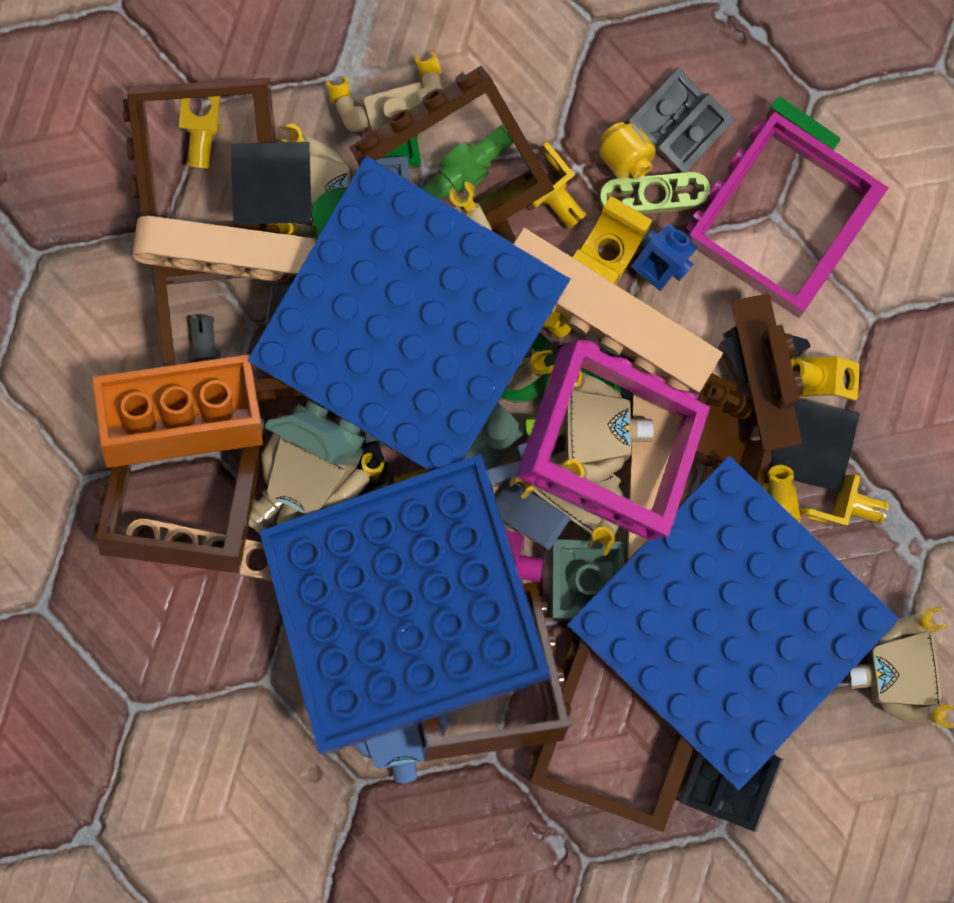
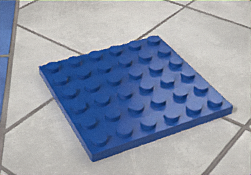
M365 156L247 361L426 469L433 471L464 459L571 278L372 158Z
M481 454L259 531L317 750L321 755L552 678L486 464Z
M728 456L677 509L669 536L651 541L647 540L573 617L567 626L736 790H740L893 627L899 618L738 463Z

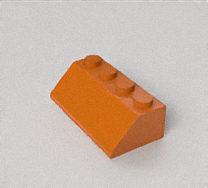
M250 355L92 377L100 441L106 468L263 445L251 362L247 361Z

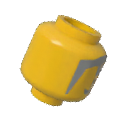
M619 122L602 135L600 139L602 144L599 148L600 157L617 178L626 179L633 177L637 180L645 176L652 169L653 165L651 162L656 153L655 146L640 126L634 123L625 124L624 122Z

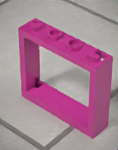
M774 111L767 122L761 118L749 135L754 140L747 152L741 148L728 166L733 171L726 182L720 179L717 181L707 196V199L712 201L705 213L697 210L686 229L691 232L688 236L689 241L698 247L697 250L760 293L769 294L773 302L797 318H800L889 187ZM772 137L863 196L796 297L704 236Z
M577 340L561 347L558 352L515 477L648 541L668 537L710 407L697 401V396L693 393L675 390L666 385L663 378L654 374H644L632 368L633 365L630 361L620 357H611L599 351V347L590 341ZM581 367L682 417L652 511L549 462Z

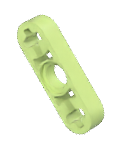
M697 172L643 176L637 180L633 177L613 179L603 186L600 194V205L603 209L607 202V197L612 195L613 189H619L621 195H632L633 186H638L637 200L639 206L633 205L634 198H626L622 202L641 214L693 210L700 208L707 201V196L710 193V184L705 176ZM689 182H694L695 188H702V192L698 193L695 200H691L688 193H681L676 196L677 202H671L672 187L670 183H676L675 191L685 190ZM649 185H659L664 189L666 195L664 201L659 204H652L645 199L644 190Z

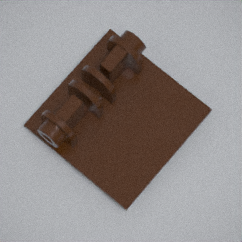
M711 373L697 401L709 406L710 409L696 451L720 463L730 456L740 465L747 440H750L754 426L758 427L751 393Z

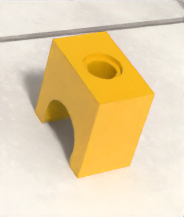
M610 195L591 234L582 248L577 249L573 258L617 286L638 252L641 242L647 236L652 220ZM603 245H611L617 250L618 257L611 261L604 260L599 256L598 249Z

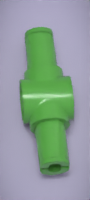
M501 124L477 144L473 142L467 146L464 142L452 149L441 160L439 164L441 168L437 170L438 174L421 189L442 201L450 194L452 187L456 193L460 190L464 194L468 193L464 186L465 181L472 183L474 188L478 186L488 176V168L491 167V161L514 144L504 125Z

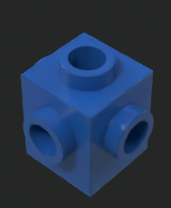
M668 224L658 234L652 230L644 238L639 246L642 253L631 267L661 291L673 278L680 281L694 265L689 259L698 247L689 241L685 233Z

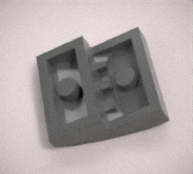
M678 67L659 84L624 123H634L640 126L654 144L656 153L677 171L686 173L735 119L710 93L704 94Z

